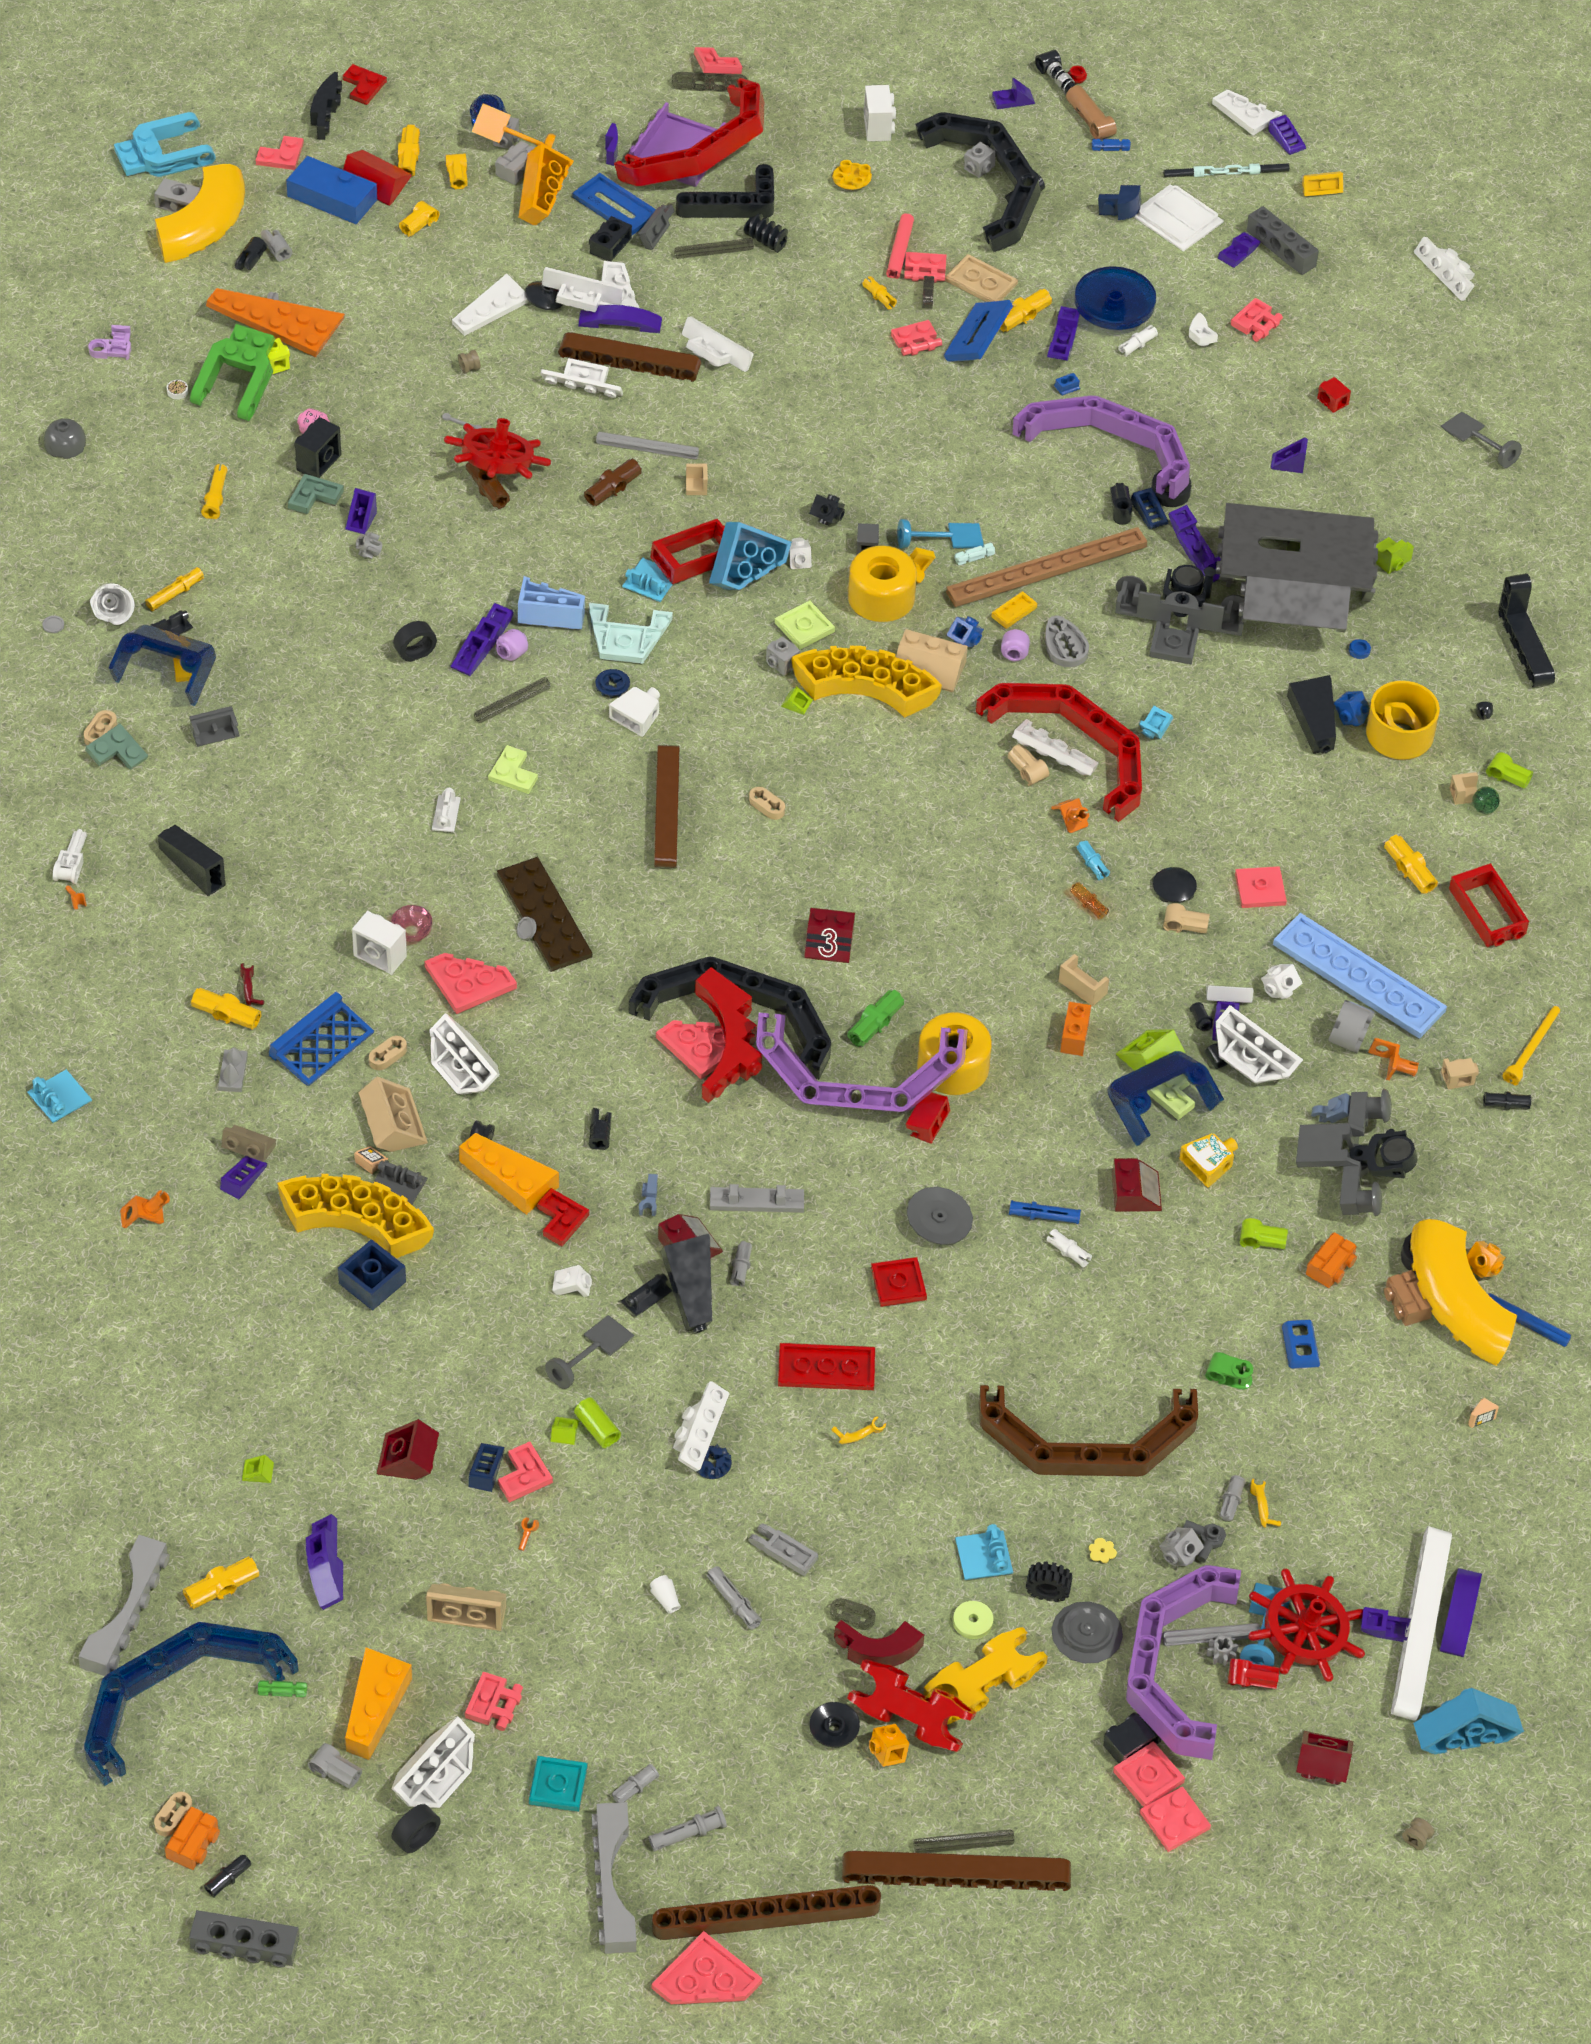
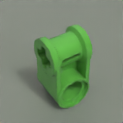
M1216 1352L1211 1358L1205 1376L1209 1381L1215 1380L1218 1381V1384L1243 1390L1252 1385L1253 1365L1247 1360Z

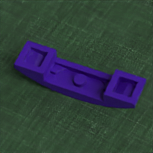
M599 305L596 312L584 309L580 311L578 327L599 328V324L640 327V332L660 333L662 317L653 312L632 306Z
M1060 307L1055 333L1050 343L1047 357L1069 360L1081 309Z
M1185 505L1169 512L1168 515L1172 527L1189 559L1203 574L1204 569L1207 567H1212L1216 570L1217 561H1221L1220 556H1214L1196 527L1197 520L1189 507ZM1220 574L1214 575L1213 582L1219 580Z
M1458 1568L1439 1652L1464 1657L1481 1583V1573Z

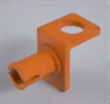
M1079 798L1069 799L1051 806L1052 810L1060 809L1069 833L1088 827L1087 819L1089 818V813H1085L1088 809L1082 807Z
M1374 1038L1368 1053L1390 1059L1386 1080L1390 1081L1395 1071L1412 1076L1416 1075L1419 1062L1400 1058V1055H1398L1399 1044ZM1382 1045L1387 1047L1388 1050L1380 1051L1376 1047Z
M159 1190L150 1200L137 1195L133 1197L120 1210L122 1227L127 1228L139 1217L162 1224L164 1222L162 1207L169 1203V1195L165 1191ZM132 1207V1214L127 1219L128 1210Z

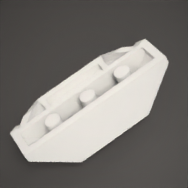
M1230 1005L1216 1021L1219 1057L1255 1084L1289 1078L1303 1061L1302 1058Z
M445 1013L430 1029L431 1064L457 1094L484 1092L500 1075L498 1065L474 1037L448 1014Z
M458 1716L429 1737L397 1773L391 1789L408 1807L426 1804L430 1808H440L472 1771L475 1734Z

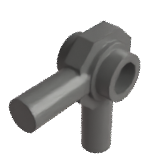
M1186 1520L1183 1528H1193L1194 1532L1200 1536L1204 1548L1199 1552L1197 1560L1202 1563L1206 1562L1212 1548L1221 1547L1226 1539L1224 1528L1213 1523L1203 1527Z

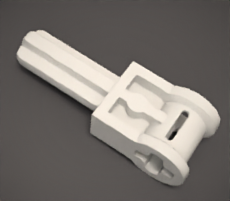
M82 829L74 831L68 850L60 851L53 869L54 881L60 879L77 884L84 863L81 850L87 837L86 832H83Z

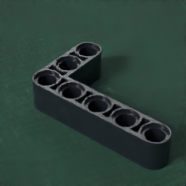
M760 164L756 167L755 192L678 193L676 196V214L682 218H750L761 213L763 218H769L774 214L773 168L768 164Z
M1527 573L1505 577L1498 608L1499 618L1502 617L1504 622L1502 624L1506 633L1510 634L1511 638L1509 639L1513 648L1517 649L1519 653L1517 656L1521 665L1524 664L1526 668L1524 671L1528 679L1532 681V687L1553 684L1555 682L1553 666L1527 614L1532 589L1530 576Z

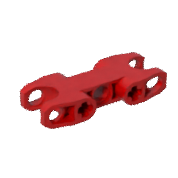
M868 1659L862 1661L860 1668L873 1676L876 1688L872 1695L853 1690L848 1694L847 1699L857 1705L866 1714L878 1720L890 1722L894 1713L917 1724L914 1736L931 1746L942 1747L955 1752L961 1750L963 1743L948 1731V1720L951 1716H956L971 1721L977 1712L964 1704L958 1697L943 1690L934 1688L931 1696L928 1697L905 1686L909 1675L892 1665Z

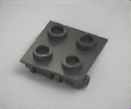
M381 1160L378 1165L380 1172L374 1181L391 1188V1191L400 1197L403 1195L413 1205L428 1178L422 1176L420 1172L410 1171L407 1167L402 1168V1165L396 1166L389 1163L388 1160H385V1162Z

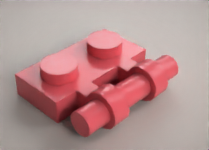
M906 252L904 279H912L915 282H918V280H931L930 283L945 281L946 254Z
M1255 298L1231 319V326L1246 335L1251 331L1255 332L1252 338L1258 342L1261 338L1264 339L1272 328L1275 329L1283 317L1280 313L1270 314L1272 307Z
M929 320L891 330V336L898 348H901L903 356L909 354L912 356L917 355L920 351L935 350V347L942 346L941 338L935 339L937 333Z
M483 1672L465 1711V1718L489 1726L493 1717L498 1719L496 1728L500 1731H505L507 1724H510L514 1717L513 1711L515 1706L519 1705L521 1701L523 1687L520 1684H514L512 1690L505 1688L507 1679ZM500 1699L507 1701L504 1709L497 1707Z

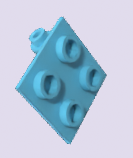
M642 558L635 569L627 570L625 576L628 578L622 587L661 602L673 584L655 562Z
M67 1069L47 1081L44 1078L36 1077L32 1081L33 1089L27 1091L52 1123L92 1101L90 1096Z
M989 1525L986 1533L955 1537L965 1580L1013 1574L1004 1531H1000L997 1525Z

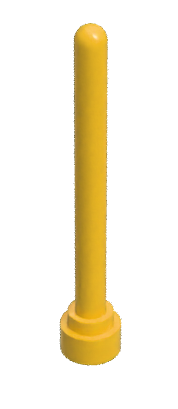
M1558 1006L1551 1008L1515 1065L1506 1068L1502 1075L1504 1081L1515 1086L1519 1084L1523 1078L1522 1069L1560 1013Z

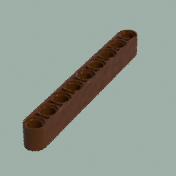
M848 1851L843 1854L842 1880L845 1883L857 1881V1884L883 1882V1885L909 1883V1886L934 1884L935 1887L960 1885L963 1888L986 1886V1888L990 1889L1012 1887V1889L1018 1890L1037 1888V1890L1055 1891V1889L1068 1891L1071 1888V1862L1064 1858Z
M873 1885L661 1908L653 1914L652 1932L660 1940L697 1937L703 1931L708 1935L872 1917L880 1910L881 1892ZM864 1900H873L874 1903L869 1904L864 1902ZM845 1902V1903H847V1904H849V1905H848V1906H840L839 1903ZM815 1905H820V1906H822L823 1908H822V1909H815V1908H813V1906H815ZM789 1908H795V1909H797L798 1911H796V1912H790V1911H788L787 1909H789ZM763 1911H769V1912H771L772 1914H770V1915H764V1914H762V1912H763ZM737 1914H744V1915H746V1917H744V1918H739V1917H736V1915H737ZM711 1917H719L720 1920H718V1921H713V1920H711L710 1918H711ZM693 1920L695 1922L692 1924H687L684 1921ZM664 1922L668 1923L669 1925L666 1927H662L658 1924Z

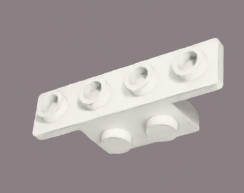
M1423 237L1414 253L1461 301H1464L1474 287L1470 280L1475 274L1469 269L1470 266L1466 262L1461 261L1454 250L1450 248L1439 249L1428 237Z
M545 267L543 271L542 285L559 290L556 298L557 303L596 312L600 301L621 305L624 289L622 286Z
M687 317L682 335L690 339L686 348L693 351L694 355L705 358L711 365L716 367L730 363L744 372L749 370L754 355L752 352L695 318Z
M568 358L564 374L541 369L540 374L542 378L549 384L555 385L557 382H560L571 389L582 387L589 393L600 391L604 392L605 396L611 398L623 395L621 387L605 383L609 368L606 366Z
M712 1381L707 1383L701 1401L692 1407L689 1406L684 1411L682 1426L675 1433L676 1441L673 1448L680 1452L678 1460L694 1471L701 1469L729 1396V1392Z

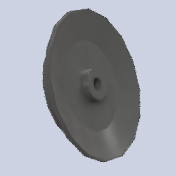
M938 1186L927 1187L916 1192L908 1202L906 1214L909 1224L917 1235L928 1242L940 1245L955 1244L964 1239L972 1228L973 1215L970 1206L962 1196L950 1189Z
M1076 1602L1064 1607L1055 1616L1051 1628L1053 1642L1058 1650L1070 1660L1084 1664L1099 1663L1111 1658L1119 1649L1123 1638L1122 1625L1115 1613L1104 1605L1094 1602Z

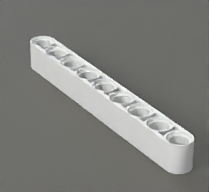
M1427 1526L1422 1539L1408 1615L1411 1622L1407 1628V1633L1405 1631V1637H1408V1639L1403 1642L1391 1707L1392 1715L1413 1721L1417 1720L1422 1705L1452 1533Z

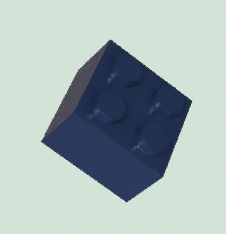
M371 1239L338 1267V1280L343 1288L373 1311L406 1283V1267Z

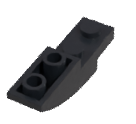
M333 72L321 84L311 104L310 121L311 126H317V140H325L326 133H330V121H327V119H331V114L336 113L337 106L341 105V94H338V92H342V80H338V72Z

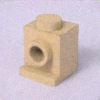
M1447 1058L1443 1060L1441 1073L1449 1090L1474 1085L1479 1070L1477 1064L1473 1063L1472 1058L1456 1059L1451 1062Z

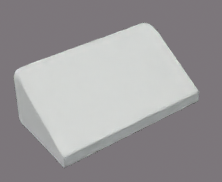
M1206 985L1208 1001L1252 1003L1253 988Z

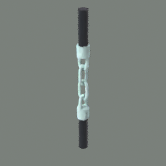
M1258 163L1249 164L1246 167L1227 165L1225 168L1194 166L1193 168L1164 169L1163 174L1164 177H1204V175L1224 173L1229 175L1241 174L1242 172H1249L1252 175L1265 172H1285L1290 170L1289 163L1264 165ZM1228 168H1238V172L1228 173ZM1204 169H1210V174H1204Z

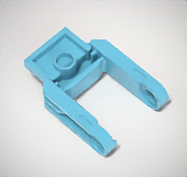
M192 112L139 124L132 133V140L114 144V150L126 176L146 171L151 175L161 177L209 165L216 159L215 153L209 145H200L162 154V149L158 143L159 140L183 135V133L194 131L200 127L196 114ZM187 121H193L191 125L184 126ZM209 153L206 158H200L202 154Z

